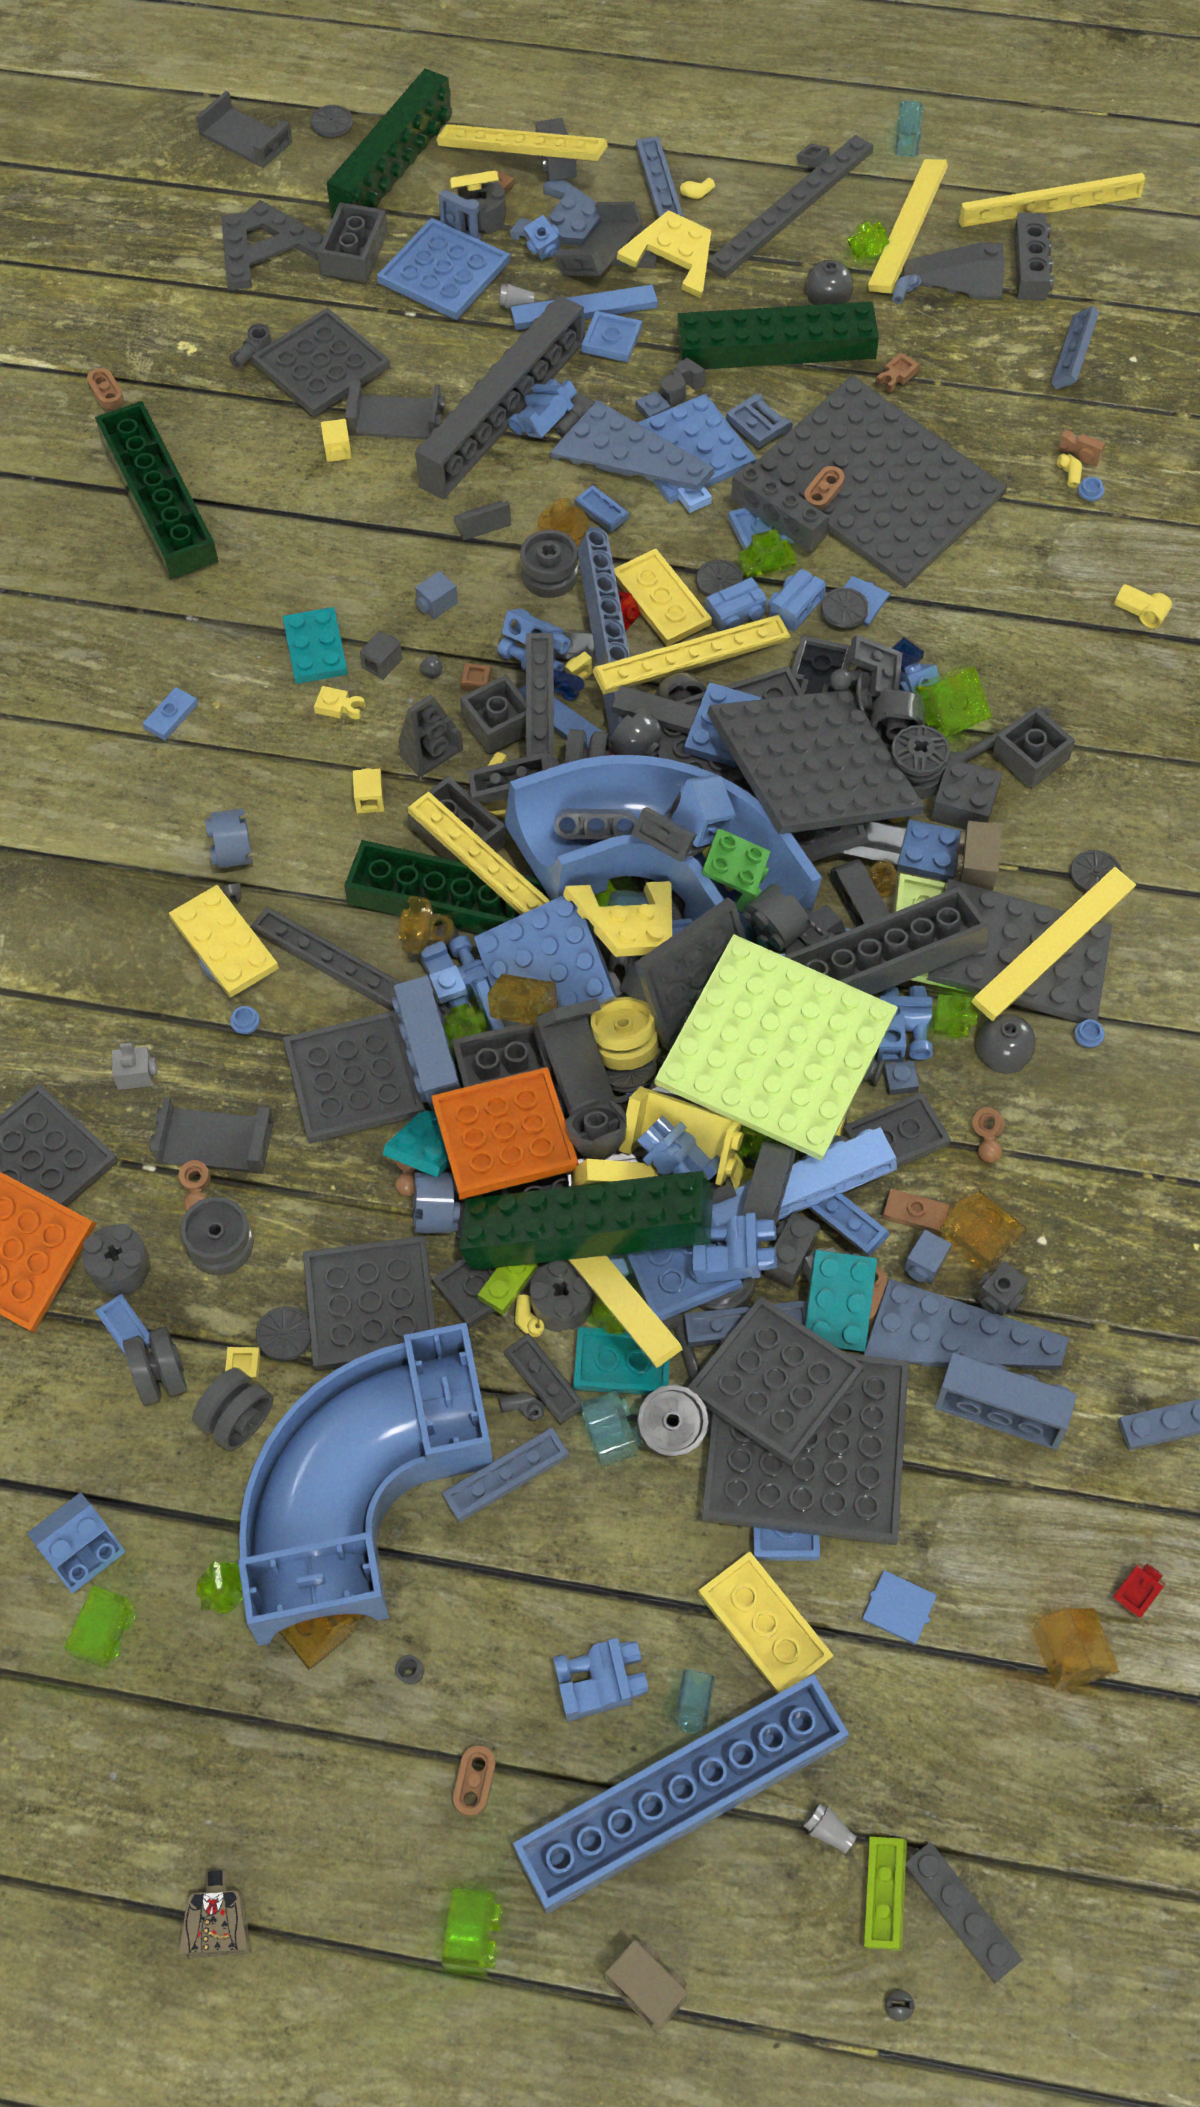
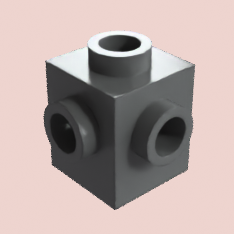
M1003 1261L993 1274L988 1271L978 1284L981 1290L977 1299L988 1312L1004 1316L1008 1310L1014 1312L1023 1302L1024 1297L1022 1294L1029 1280Z

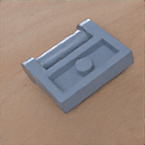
M443 189L438 195L441 222L481 240L477 216L479 202L474 199L466 200L457 194ZM465 213L468 214L469 232L466 231Z
M755 394L726 412V420L755 446L761 448L779 435H786L792 429L793 423L787 418L783 419L764 402L765 399L761 395Z

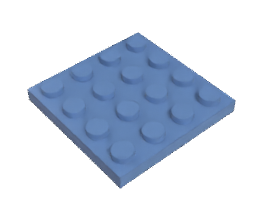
M431 218L378 273L377 283L457 320L509 264L510 254Z
M706 394L638 422L641 426L713 466L715 474L704 485L705 488L736 475L748 463L753 465L757 461V458ZM659 479L652 481L669 504L679 500L677 489L681 487L670 485L668 481Z
M560 896L474 937L484 968L489 975L488 979L493 993L497 995L503 1011L500 1013L505 1027L535 1021L536 1017L555 1008L598 999L599 1005H602L617 998L590 921L582 919L577 913L578 907L572 900L568 902L564 896Z

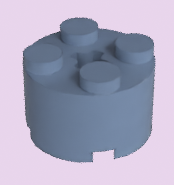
M244 808L210 813V818H206L207 836L214 839V845L210 846L212 865H218L219 869L253 864L252 856L246 857V855L251 854V846L246 818L240 819V816L245 815Z
M415 1172L414 1187H416L413 1196L414 1232L452 1233V1231H457L460 1218V1204L456 1202L457 1189L452 1172H443L438 1178L425 1172Z

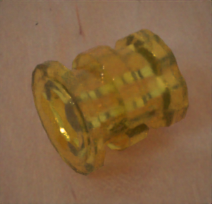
M886 861L875 863L872 866L870 878L881 898L891 896L895 890L896 870L894 865Z

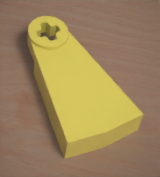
M586 1159L573 1171L571 1182L572 1186L654 1177L659 1176V1173L656 1172L658 1169L653 1163L648 1166L646 1163Z

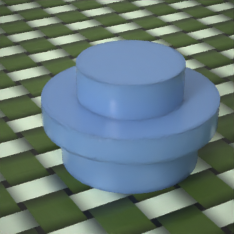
M1096 477L1085 478L1078 487V494L1087 501H1097L1104 493L1103 483Z
M241 1006L233 1012L230 1022L235 1032L250 1034L258 1028L260 1018L257 1011L253 1008Z
M1088 1019L1077 1025L1075 1039L1080 1045L1086 1048H1095L1103 1042L1105 1033L1098 1021Z

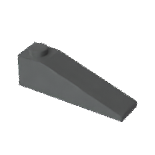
M976 243L908 259L903 266L904 276L917 274L921 278L920 286L928 288L939 286L947 288L948 293L956 294L959 291L970 294L969 298L976 300H1002L1004 274L1003 243Z
M431 694L408 708L398 741L400 757L421 778L463 750L462 733Z

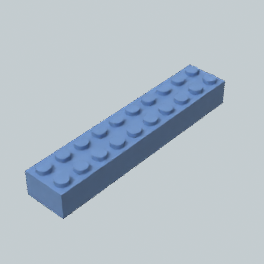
M813 1674L513 1843L514 1851L546 1914H549L846 1744L849 1733L816 1676Z

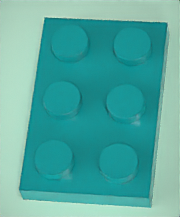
M334 607L282 616L295 684L348 675Z
M424 1110V1112H419L385 1144L383 1151L384 1156L437 1178L450 1165L436 1114L433 1111Z
M814 1249L804 1326L837 1348L865 1352L877 1258Z
M578 1327L574 1390L648 1395L659 1387L669 1385L670 1359L656 1368L626 1330Z

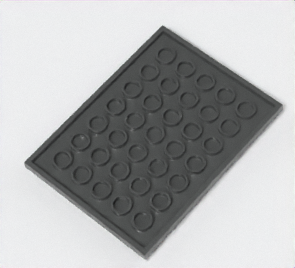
M853 375L753 464L803 499L806 488L823 468L827 466L840 468L844 473L843 488L828 507L822 510V512L829 516L827 530L904 588L914 581L988 511L1007 490V487Z

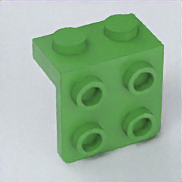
M719 829L714 835L702 868V874L739 891L735 904L738 911L744 912V908L761 893V889L758 887L760 882L764 881L769 870L766 863L771 851L723 829Z

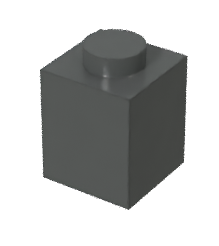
M378 631L360 651L362 668L384 680L403 659L401 643L394 636H388Z

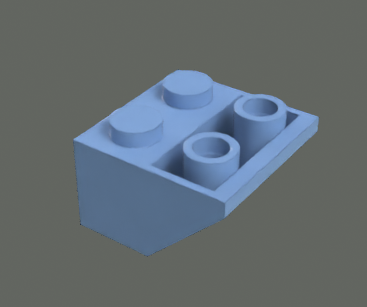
M717 774L687 779L680 790L681 798L671 820L697 834L693 842L694 846L700 847L712 844L717 830L723 829L730 832L736 815L722 777Z
M81 1492L27 1533L72 1594L126 1553Z

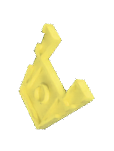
M668 210L618 251L616 259L636 268L646 250L690 270L682 283L681 290L701 298L704 288L711 230Z
M670 881L646 882L643 891L649 904L599 907L590 885L565 887L564 898L568 902L573 901L578 907L577 913L582 919H588L594 926L593 932L615 957L646 955L672 937V885Z

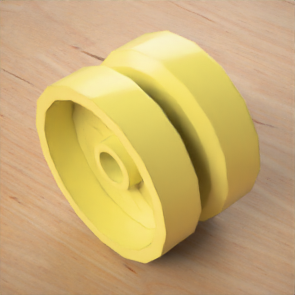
M632 997L615 998L600 1005L601 1010L591 1015V1030L603 1065L607 1068L619 1071L633 1070L646 1065L657 1054L659 1043L655 1020L651 1015L648 1003Z

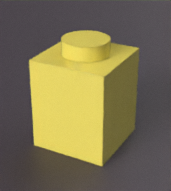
M346 419L321 422L327 462L352 459Z
M365 768L354 770V800L357 814L383 812L384 796L381 769Z

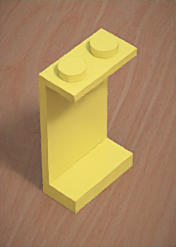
M641 1086L630 1096L626 1112V1138L619 1148L620 1152L630 1155L640 1145L637 1140L663 1115L674 1127L681 1121L687 1127L685 1132L693 1135L697 1146L710 1159H713L716 1155L720 1158L715 1184L721 1186L728 1176L732 1177L738 1164V1160L734 1159L735 1151L739 1150L744 1133L740 1132V1123L707 1108Z

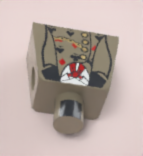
M226 1871L207 1872L206 1892L192 1893L188 1896L179 1945V1955L184 1959L252 1954L243 1895L237 1890L227 1891Z

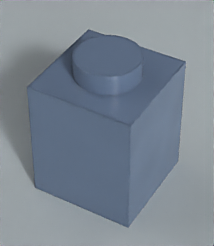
M440 571L415 587L417 607L421 612H426L433 619L458 603L456 585Z
M924 1230L907 1258L904 1271L908 1272L914 1280L927 1282L932 1285L949 1256L952 1243Z

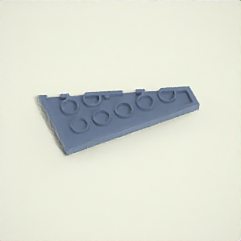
M598 400L550 452L551 459L560 461L563 458L571 460L573 464L577 465L582 463L595 465L596 469L632 477L636 474L645 476V479L650 481L659 479L668 481L670 485L700 491L715 474L713 466Z
M889 1278L864 1355L909 1361V1364H921L928 1367H948L952 1353H966L974 1356L977 1361L989 1365L995 1363L1002 1366L1020 1367L1021 1369L1060 1370L1069 1338Z

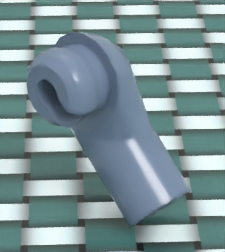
M913 274L899 278L895 283L892 301L896 304L903 303L905 293L914 291L921 285L920 276Z

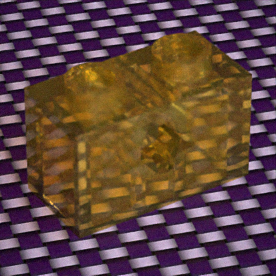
M501 974L487 993L491 1018L538 1026L536 1017L559 1007L556 982Z

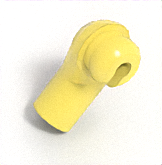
M707 178L702 183L687 181L681 184L680 193L683 196L698 200L715 188V182L711 178Z
M1060 454L1057 458V466L1063 468L1068 473L1067 485L1074 488L1079 487L1082 472L1081 461L1071 454Z
M518 1295L516 1298L515 1324L526 1335L529 1333L531 1337H538L544 1331V1322L541 1319L538 1320L531 1313L530 1296Z

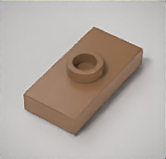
M891 1188L882 1219L941 1235L949 1204Z

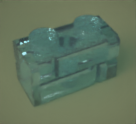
M902 101L899 104L895 154L897 156H918L923 104L921 102Z

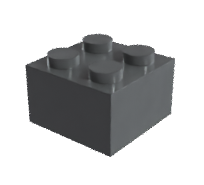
M507 674L460 697L462 719L489 755L526 736V699Z
M1035 706L997 735L992 755L1032 789L1070 760L1075 739Z
M949 758L934 801L931 821L966 830L968 821L988 823L1003 773Z

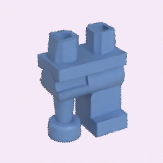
M550 379L546 384H535L531 388L534 393L525 397L526 408L519 414H513L508 419L510 428L519 435L526 431L529 437L542 438L566 411H570L574 407L571 399L577 394V390L571 381L564 380L560 385L555 379Z
M522 608L507 610L502 634L506 635V637L501 640L498 646V655L505 659H511L512 657L521 661L522 669L526 671V646L525 649L518 647L517 641L526 644V633H553L554 677L561 676L564 665L555 660L557 652L560 654L566 653L571 643L570 639L562 635L563 629L557 626L554 627L546 621L531 616L530 612ZM516 619L514 628H511L512 621Z
M465 935L454 938L448 945L452 955L461 960L462 965L457 968L467 990V995L443 1003L445 1007L451 1008L456 1016L466 1013L470 1009L468 1000L476 997L470 984L472 980L479 977L486 979L492 996H494L488 979L489 975L486 973L481 959L475 960L471 954L473 945L469 937ZM443 940L419 950L421 965L428 977L430 974L454 966Z
M896 986L883 990L879 999L897 1006L898 1009L877 1050V1061L882 1059L885 1062H903L906 1051L905 1031H911L914 1035V1041L909 1045L910 1057L915 1060L931 1058L933 1056V1046L927 1040V1031L930 1028L933 1014L932 997L927 996L925 986L911 987L909 996H899L898 987Z
M662 1115L637 1140L648 1152L642 1160L648 1166L653 1162L654 1166L658 1169L656 1172L660 1174L704 1171L709 1181L718 1172L720 1158L716 1155L713 1159H710L697 1146L693 1135L685 1132L687 1127L681 1121L674 1127Z
M746 1213V1216H732L726 1225L712 1227L711 1241H725L726 1246L707 1247L709 1244L693 1245V1272L697 1282L706 1283L743 1279L750 1276L751 1278H761V1270L777 1268L775 1247L760 1249V1241L776 1240L774 1220H757L755 1213Z
M618 1638L608 1640V1642L593 1645L589 1650V1654L568 1660L566 1655L553 1657L567 1722L621 1706L632 1705L633 1698L649 1693L645 1672L627 1676L624 1667L642 1662L637 1641L619 1643ZM590 1672V1680L577 1683L568 1682L571 1680V1674Z

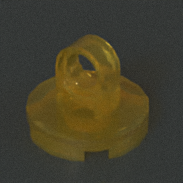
M568 498L556 500L551 507L542 512L538 520V531H561L568 534L575 541L576 546H579L589 529L586 513L579 507L574 506Z
M413 895L407 900L411 904L409 909L402 910L399 923V940L405 941V945L402 947L403 951L419 954L427 946L428 940L446 941L453 935L454 925L452 920L444 915L432 914L431 904L427 898ZM438 920H441L445 925V932L440 937L433 931L434 923Z

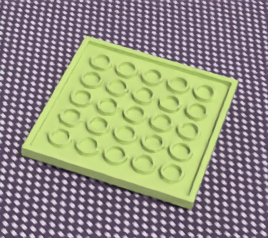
M733 934L659 1070L654 1084L823 1161L898 1007Z

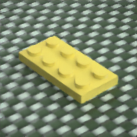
M656 548L614 568L617 584L624 592L632 594L639 612L666 646H670L712 625V617Z
M218 885L169 912L172 922L229 998L279 969L277 961Z
M750 1551L698 1590V1595L776 1694L813 1675L833 1659L834 1655Z

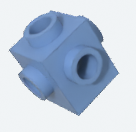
M544 215L523 227L526 239L528 240L526 245L532 255L537 254L541 261L546 257L554 256L557 250L561 248L559 241L561 234L555 224L550 225Z
M915 663L905 667V672L900 675L899 690L921 694L924 703L931 700V695L943 691L936 665H920V663Z

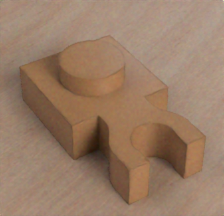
M900 352L885 365L884 372L876 377V385L880 386L882 383L888 382L887 392L891 393L895 389L896 383L899 382L904 385L919 371L920 364Z
M1065 429L1060 439L1062 442L1058 450L1075 453L1074 457L1078 460L1097 467L1101 461L1105 443L1084 434L1079 438L1073 432Z

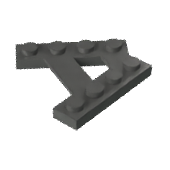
M259 200L245 213L221 215L228 290L252 288L250 266L292 248L298 249L317 261L319 260L318 251L325 236L262 200ZM260 228L273 235L248 246L247 232Z

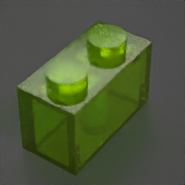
M92 1586L64 1646L69 1655L107 1669L110 1661H115L120 1652L121 1642L119 1641L124 1630L130 1629L135 1618V1611H133L135 1607L130 1599Z

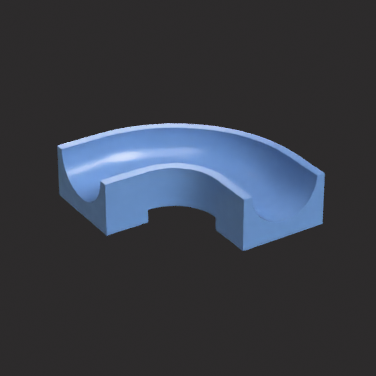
M609 755L561 764L510 781L505 827L551 901L563 896L566 886L590 885L593 893L597 894L607 890L609 879L622 876H638L658 882L670 881L672 890L686 903L684 916L686 919L691 918L692 921H695L727 897L736 902L739 893L735 889L731 892L727 891L724 884L702 874V868L706 860L702 852L683 862H679L634 835H622L609 839H565L556 833L554 827L556 814L560 810L567 808L626 809L633 812L637 820L642 809L645 807L665 815L671 811L678 793L687 779L715 775L712 772L690 764L658 757ZM722 778L736 814L730 833L771 851L766 863L769 870L764 881L760 882L758 887L761 889V893L771 884H777L783 888L779 892L786 897L792 894L804 910L809 908L812 911L822 880L818 871L791 833L778 834L758 799L731 781ZM565 817L561 819L559 825L564 830H570L575 826V821L570 817ZM597 817L592 818L588 822V826L592 830H599L604 825L603 820ZM621 818L616 826L620 830L625 831L631 828L633 822L629 818ZM738 911L739 918L743 912ZM740 918L745 939L750 942L755 941L758 936Z
M467 1323L403 1335L404 1343L373 1351L334 1370L312 1386L293 1404L266 1440L254 1464L245 1491L240 1519V1559H238L247 1625L258 1646L272 1643L271 1639L279 1631L314 1618L339 1614H362L373 1617L376 1621L388 1619L389 1615L378 1555V1535L381 1523L389 1508L402 1494L419 1484L476 1472L493 1463Z

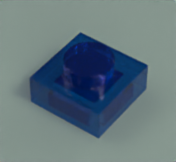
M904 637L892 647V649L902 652L901 671L905 672V667L918 663L923 659L924 651Z

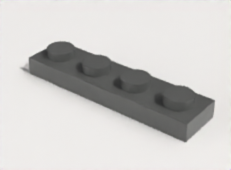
M931 1842L906 1861V1871L994 1984L1023 1960Z

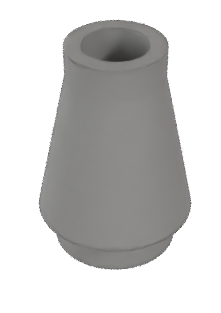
M508 283L507 286H500L499 305L504 306V308L534 303V292Z
M820 1803L813 1808L803 1824V1827L809 1830L808 1835L839 1849L844 1854L851 1848L857 1837L844 1825L829 1806L824 1807Z

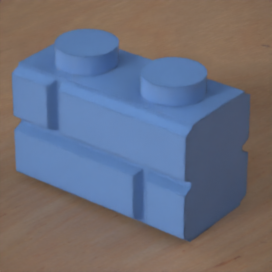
M803 569L799 570L794 576H788L784 582L783 589L779 593L774 592L769 600V617L779 614L785 627L793 632L796 631L823 600L826 589L825 581L816 576L813 577L811 573Z
M752 577L705 597V610L712 617L713 625L718 632L740 626L741 623L750 619L757 620L766 613V595L761 588H758V584Z

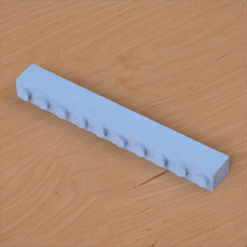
M881 1127L874 1130H864L856 1138L832 1144L823 1161L806 1155L800 1162L793 1164L777 1221L790 1216L792 1212L797 1213L830 1199L839 1193H844L897 1170L896 1156ZM752 1178L743 1186L735 1189L737 1196L713 1204L712 1217L717 1227L726 1225L732 1216H742ZM626 1253L606 1255L626 1280L636 1277Z

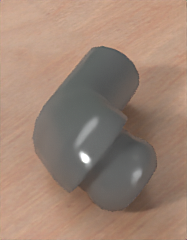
M528 1392L499 1397L502 1413L518 1410L531 1420H539L545 1413V1408L541 1401Z

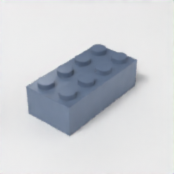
M427 975L394 985L396 996L391 997L400 1021L399 1028L407 1046L406 1053L410 1066L413 1068L415 1075L413 1078L417 1091L420 1094L422 1103L428 1102L431 1111H434L432 1095L460 1089L462 1086L438 1002Z
M952 1353L934 1409L1057 1450L1068 1429L1077 1394L1070 1392L1067 1387L1053 1384L1051 1386L1039 1382L1038 1378L1029 1374L1019 1375L1010 1372L1000 1364L992 1363L989 1365L977 1361L970 1354Z

